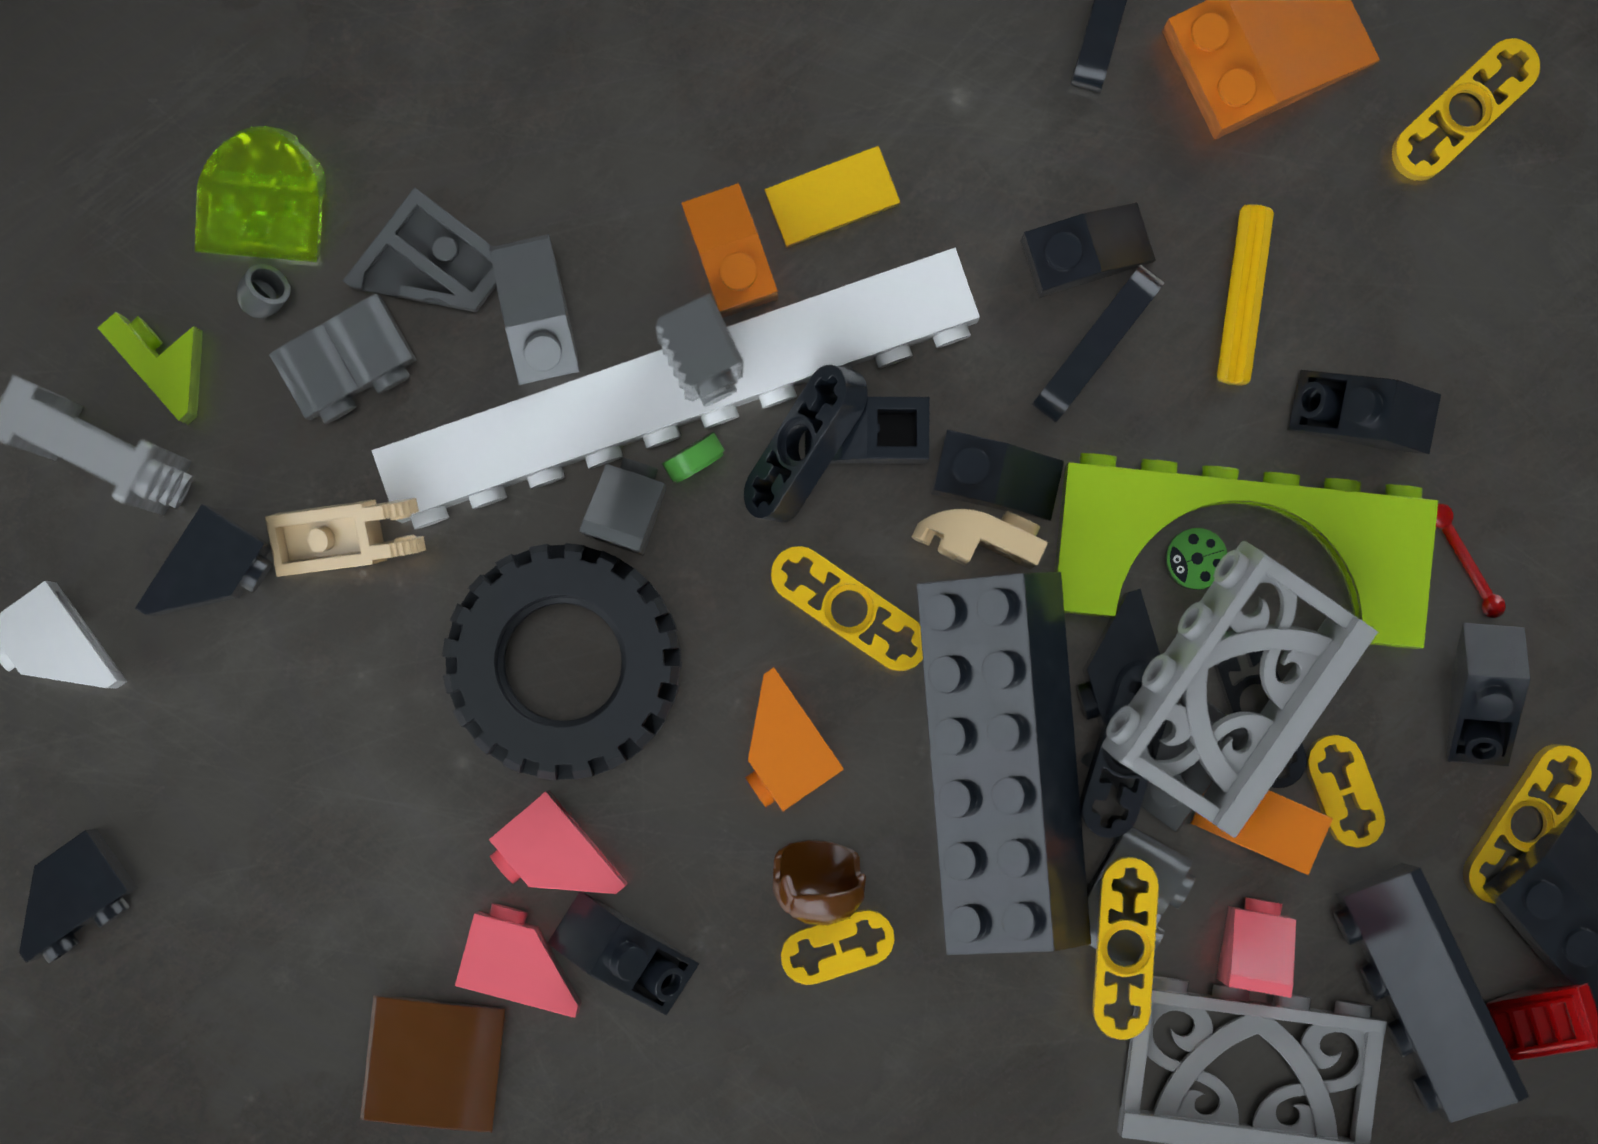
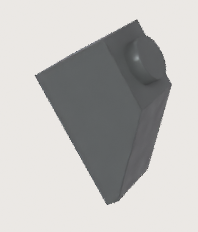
M547 234L489 247L504 326L519 385L580 372L577 347L550 235Z
M623 458L620 468L606 464L579 532L588 538L644 556L667 488L665 483L655 480L658 469L627 458Z

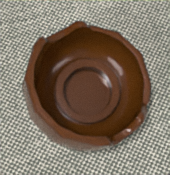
M806 840L790 843L776 852L773 867V893L780 907L794 919L807 924L828 926L850 919L864 901L866 875L861 873L860 857L854 850L833 842Z

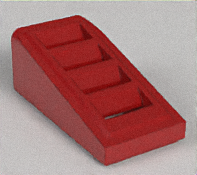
M1588 983L1519 990L1486 1003L1512 1060L1530 1059L1598 1047V1011Z

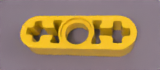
M1515 38L1505 39L1495 44L1396 138L1392 148V158L1397 170L1409 179L1422 181L1434 177L1535 83L1540 73V59L1536 50L1529 43ZM1498 55L1507 60L1517 55L1524 63L1518 70L1523 80L1519 82L1518 79L1512 76L1493 92L1496 96L1503 99V102L1498 105L1491 91L1482 83L1475 81L1473 76L1477 73L1480 74L1485 84L1502 66L1497 58ZM1460 93H1469L1480 101L1483 113L1478 124L1467 127L1457 124L1452 119L1449 105L1453 96ZM1435 115L1443 131L1458 139L1459 143L1456 146H1452L1449 137L1446 136L1430 153L1435 161L1432 166L1425 160L1415 165L1407 157L1413 150L1408 140L1413 137L1415 141L1420 143L1430 136L1439 127L1429 121V117Z
M802 546L790 547L776 557L771 569V579L775 590L787 601L890 670H909L923 660L920 623L810 548ZM803 557L810 560L813 565L809 573L822 584L825 583L828 573L833 574L840 580L839 583L831 587L826 593L821 610L818 611L808 604L817 593L804 585H799L795 591L789 590L785 586L788 575L782 570V567L787 561L798 564ZM844 591L859 593L867 603L865 619L854 627L840 625L835 621L831 613V604L834 598ZM879 607L890 614V617L882 625L895 633L900 632L904 626L914 632L910 642L917 650L911 658L908 655L901 654L896 660L890 659L886 655L890 645L877 634H874L871 645L859 639V635L867 631L873 624Z
M1553 744L1542 748L1534 756L1464 864L1463 880L1473 896L1485 902L1496 904L1485 892L1484 888H1482L1486 878L1479 871L1484 863L1496 865L1506 852V850L1494 846L1499 836L1508 846L1528 852L1529 848L1552 828L1557 827L1571 814L1588 788L1592 775L1589 760L1580 750L1567 745ZM1568 757L1571 760L1568 771L1575 777L1570 785L1559 782L1549 794V798L1560 801L1554 811L1546 801L1529 796L1528 792L1532 786L1539 791L1545 792L1554 776L1547 770L1549 762L1551 760L1563 762ZM1524 806L1535 807L1543 818L1541 833L1531 841H1520L1515 837L1511 829V819L1514 813ZM1510 855L1502 866L1501 871L1508 865L1514 864L1518 859Z
M1122 857L1111 862L1104 870L1100 883L1093 1016L1098 1027L1106 1035L1119 1040L1131 1039L1139 1035L1146 1028L1151 1014L1159 884L1154 870L1146 862L1135 857ZM1125 868H1136V877L1146 881L1147 888L1146 892L1135 893L1133 912L1141 913L1146 911V923L1143 925L1131 919H1118L1108 922L1109 909H1114L1118 912L1123 911V895L1117 890H1112L1113 879L1123 878ZM1120 930H1132L1139 934L1143 941L1142 956L1136 963L1129 966H1121L1114 963L1107 952L1109 939ZM1106 971L1121 977L1143 974L1140 987L1128 983V1001L1134 1006H1139L1138 1016L1127 1018L1126 1027H1115L1114 1018L1111 1015L1104 1014L1105 1004L1116 1002L1118 989L1117 982L1104 984Z

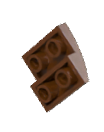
M373 995L360 1119L408 1126L492 1133L505 1009L494 1006L441 1003L429 999Z

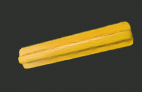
M1247 204L1239 212L1217 371L1218 381L1225 384L1247 385L1252 376L1274 217L1273 209L1263 205Z

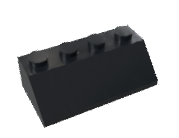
M1574 809L1564 821L1547 832L1529 848L1528 852H1523L1514 864L1508 865L1483 888L1496 903L1495 905L1563 986L1588 983L1598 1011V833L1579 810Z
M1400 863L1337 893L1336 896L1342 908L1333 912L1336 922L1347 943L1352 945L1358 942L1368 964L1360 968L1362 977L1374 1000L1379 1001L1385 998L1395 1020L1386 1024L1387 1029L1400 1055L1405 1057L1411 1054L1421 1076L1414 1079L1413 1083L1427 1112L1430 1114L1438 1110L1442 1118L1452 1123L1518 1103L1528 1098L1529 1095L1421 867Z

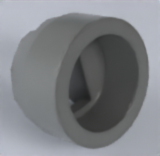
M267 264L252 265L238 283L236 290L237 302L242 311L252 317L263 319L274 315L290 296L289 282L273 266Z

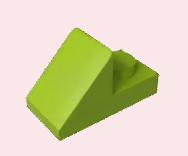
M115 312L98 327L99 331L178 421L189 425L197 418L203 339L202 330L193 326L159 355L155 350L163 342L139 316L130 322L126 317Z

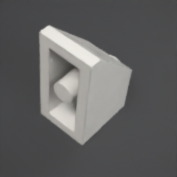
M42 582L0 612V664L7 671L10 672L16 667L22 675L102 688L118 689L127 682L56 582Z

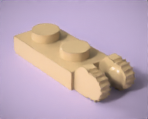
M408 498L376 504V499L265 516L276 576L372 565L386 561L390 557L425 551L424 536L407 535L384 542L380 525L381 519H404L419 512L417 499Z

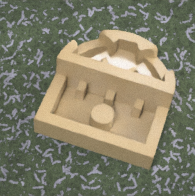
M947 510L931 515L919 522L912 535L914 540L927 546L930 545L934 535L939 537L941 541L938 552L964 566L971 560L977 545L1031 570L1038 565L1048 544L1047 541L1036 537L1040 529L1039 525L1009 511H1006L1000 520L976 510Z

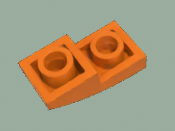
M1268 790L1236 838L1197 812H1194L1190 824L1309 875L1333 818Z

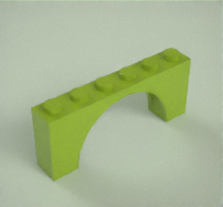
M1080 453L1079 463L1069 462L1065 465L1054 572H1061L1064 613L1108 618L1115 617L1120 592L1130 567L1149 540L1162 528L1176 518L1197 509L1213 505L1245 504L1265 508L1290 518L1304 527L1325 547L1344 578L1351 599L1353 615L1378 631L1370 643L1371 645L1410 649L1424 648L1438 500L1422 499L1423 488L1386 484L1385 495L1361 492V481L1338 478H1324V488L1299 486L1300 475L1281 472H1263V481L1256 482L1238 480L1239 469L1208 465L1202 466L1201 476L1178 474V463L1153 459H1141L1140 470L1116 467V456L1095 453Z

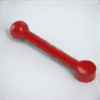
M1438 504L1436 528L1443 531L1482 597V610L1484 614L1490 618L1500 617L1506 610L1505 600L1501 596L1493 594L1452 524L1454 518L1452 509L1446 504Z

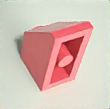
M550 790L545 791L489 839L497 849L490 855L491 860L512 884L522 878L528 887L617 894L628 884Z
M1246 897L1244 909L1228 906L1216 979L1229 987L1291 998L1294 980L1296 919L1281 915V903Z
M492 903L489 913L483 911L474 913L455 986L575 1018L579 1013L582 1001L540 928L525 923L527 912Z

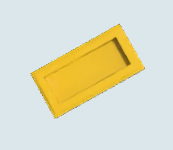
M879 145L764 189L786 248L900 205L898 194Z

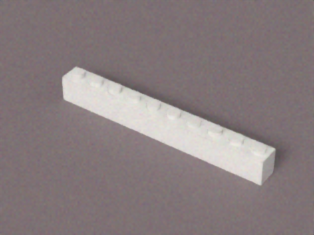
M952 248L728 326L727 329L743 359V377L737 380L735 384L737 391L709 406L704 407L700 398L693 402L684 398V389L679 388V379L674 377L673 367L668 366V356L663 355V350L661 349L372 450L388 500L417 499L419 512L412 514L411 517L396 521L404 523L411 520L414 529H420L448 519L447 507L470 500L472 509L481 508L507 498L504 488L528 480L530 489H534L565 478L562 467L586 460L588 469H592L621 459L623 454L620 447L644 440L646 448L649 449L674 441L681 437L678 427L697 420H702L705 429L726 423L739 417L736 407L759 399L762 408H768L797 397L794 387L807 383L815 371L824 365H835L853 370V366L875 359L878 368H882L911 358L913 354L910 346L933 339L936 348L956 343L971 336L968 326L976 324L980 316L957 250Z

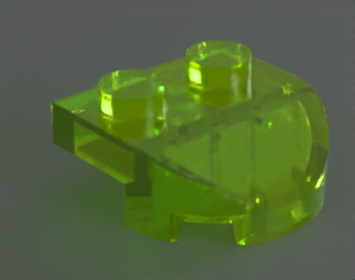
M256 126L236 132L216 148L204 165L197 184L195 252L317 262L320 257L322 197L326 191V181L320 162L318 160L315 161L308 150L298 142L297 136L275 127Z

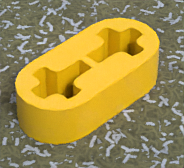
M1340 735L1320 737L1311 744L1306 752V772L1322 814L1333 818L1328 830L1332 837L1342 845L1355 848L1367 847L1376 842L1381 836L1386 821L1383 807L1363 754L1357 744L1348 737ZM1332 745L1336 752H1347L1350 758V762L1342 766V773L1347 786L1340 789L1332 772L1321 773L1318 767V763L1326 759L1324 748ZM1351 794L1354 805L1358 810L1370 811L1372 819L1363 824L1364 835L1357 837L1354 830H1342L1340 820L1348 816V810L1342 796Z
M870 909L857 910L850 919L828 926L814 924L797 930L786 939L781 951L782 967L787 976L795 982L804 985L818 984L885 960L894 945V930L884 915ZM868 920L872 929L882 927L885 937L876 941L877 952L866 955L862 946L842 951L839 941L857 934L856 923ZM809 939L813 948L833 943L836 953L820 958L818 960L819 970L808 974L804 965L793 966L790 958L799 952L798 942L801 940Z

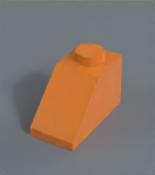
M739 183L681 202L721 317L725 318L777 300L778 290Z
M773 667L763 675L748 762L755 771L745 778L765 807L776 801L781 810L784 811L843 771L844 768Z

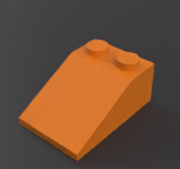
M1206 0L1168 18L1162 30L1214 140L1380 61L1351 0Z

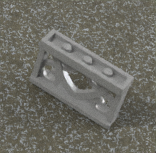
M13 376L0 401L1 442L54 461L60 456L117 485L112 497L125 504L163 516L166 514L169 506L177 509L182 504L193 481V476L187 473L191 465L190 460L144 440H141L138 446L135 447L78 418L84 408L83 406L20 377Z
M1242 541L1236 550L1227 553L1219 562L1214 573V582L1201 601L1194 603L1186 610L1178 625L1179 633L1165 653L1158 655L1148 665L1142 678L1143 685L1130 704L1122 707L1112 717L1107 727V737L1102 743V748L1120 763L1167 792L1234 838L1239 834L1378 633L1371 626L1246 541ZM1259 583H1271L1277 588L1279 593L1280 610L1274 625H1267L1270 615L1269 608L1260 597L1258 607L1252 614L1245 615L1241 611ZM1297 596L1327 616L1317 631L1291 626L1296 613ZM1264 650L1260 661V679L1265 693L1270 698L1260 714L1255 712H1237L1219 719L1211 726L1207 706L1208 668L1238 655ZM1285 650L1280 659V664L1283 666L1289 662H1295L1284 680L1278 681L1276 679V664L1280 651ZM1164 720H1169L1172 722L1173 727L1171 734L1159 741L1169 746H1175L1189 739L1191 745L1177 757L1167 760H1156L1150 756L1147 745ZM1237 728L1247 729L1248 732L1235 750L1232 748L1233 738L1230 736L1225 738L1218 746L1217 742L1229 732ZM1199 760L1213 782L1205 794L1201 795L1174 776L1187 770Z
M1153 976L1149 1022L1146 1028L1139 1035L1131 1038L1129 1042L1122 1104L1117 1132L1122 1138L1166 1144H1370L1383 1040L1387 1021L1371 1016L1372 1005L1336 1000L1334 1011L1310 1008L1311 997L1292 994L1291 998L1274 995L1273 1003L1249 1000L1250 990L1213 984L1212 995L1188 992L1189 981ZM1134 1006L1133 1016H1138L1139 1006ZM1206 1010L1242 1016L1227 1022L1213 1031L1212 1021ZM1169 1011L1184 1012L1193 1019L1194 1023L1192 1031L1185 1036L1177 1035L1170 1028L1172 1039L1176 1045L1189 1052L1181 1062L1162 1053L1153 1038L1154 1024L1159 1017ZM1274 1019L1311 1025L1305 1030L1300 1043H1298ZM1328 1033H1345L1353 1039L1357 1046V1062L1344 1076L1323 1080L1317 1069H1326L1333 1066L1339 1060L1342 1052L1326 1055L1320 1049V1041ZM1259 1034L1280 1053L1296 1075L1299 1083L1284 1085L1274 1090L1260 1103L1252 1124L1239 1123L1238 1108L1233 1094L1220 1079L1204 1071V1069L1230 1047L1244 1039ZM1147 1056L1159 1066L1172 1071L1157 1099L1153 1111L1140 1109ZM1195 1081L1210 1087L1217 1093L1219 1105L1214 1112L1201 1114L1195 1109L1196 1099L1201 1095H1206L1201 1091L1190 1089ZM1356 1086L1350 1137L1338 1136L1336 1119L1329 1093L1344 1091ZM1305 1095L1309 1105H1291L1298 1109V1121L1293 1125L1281 1124L1276 1116L1277 1106L1287 1099Z

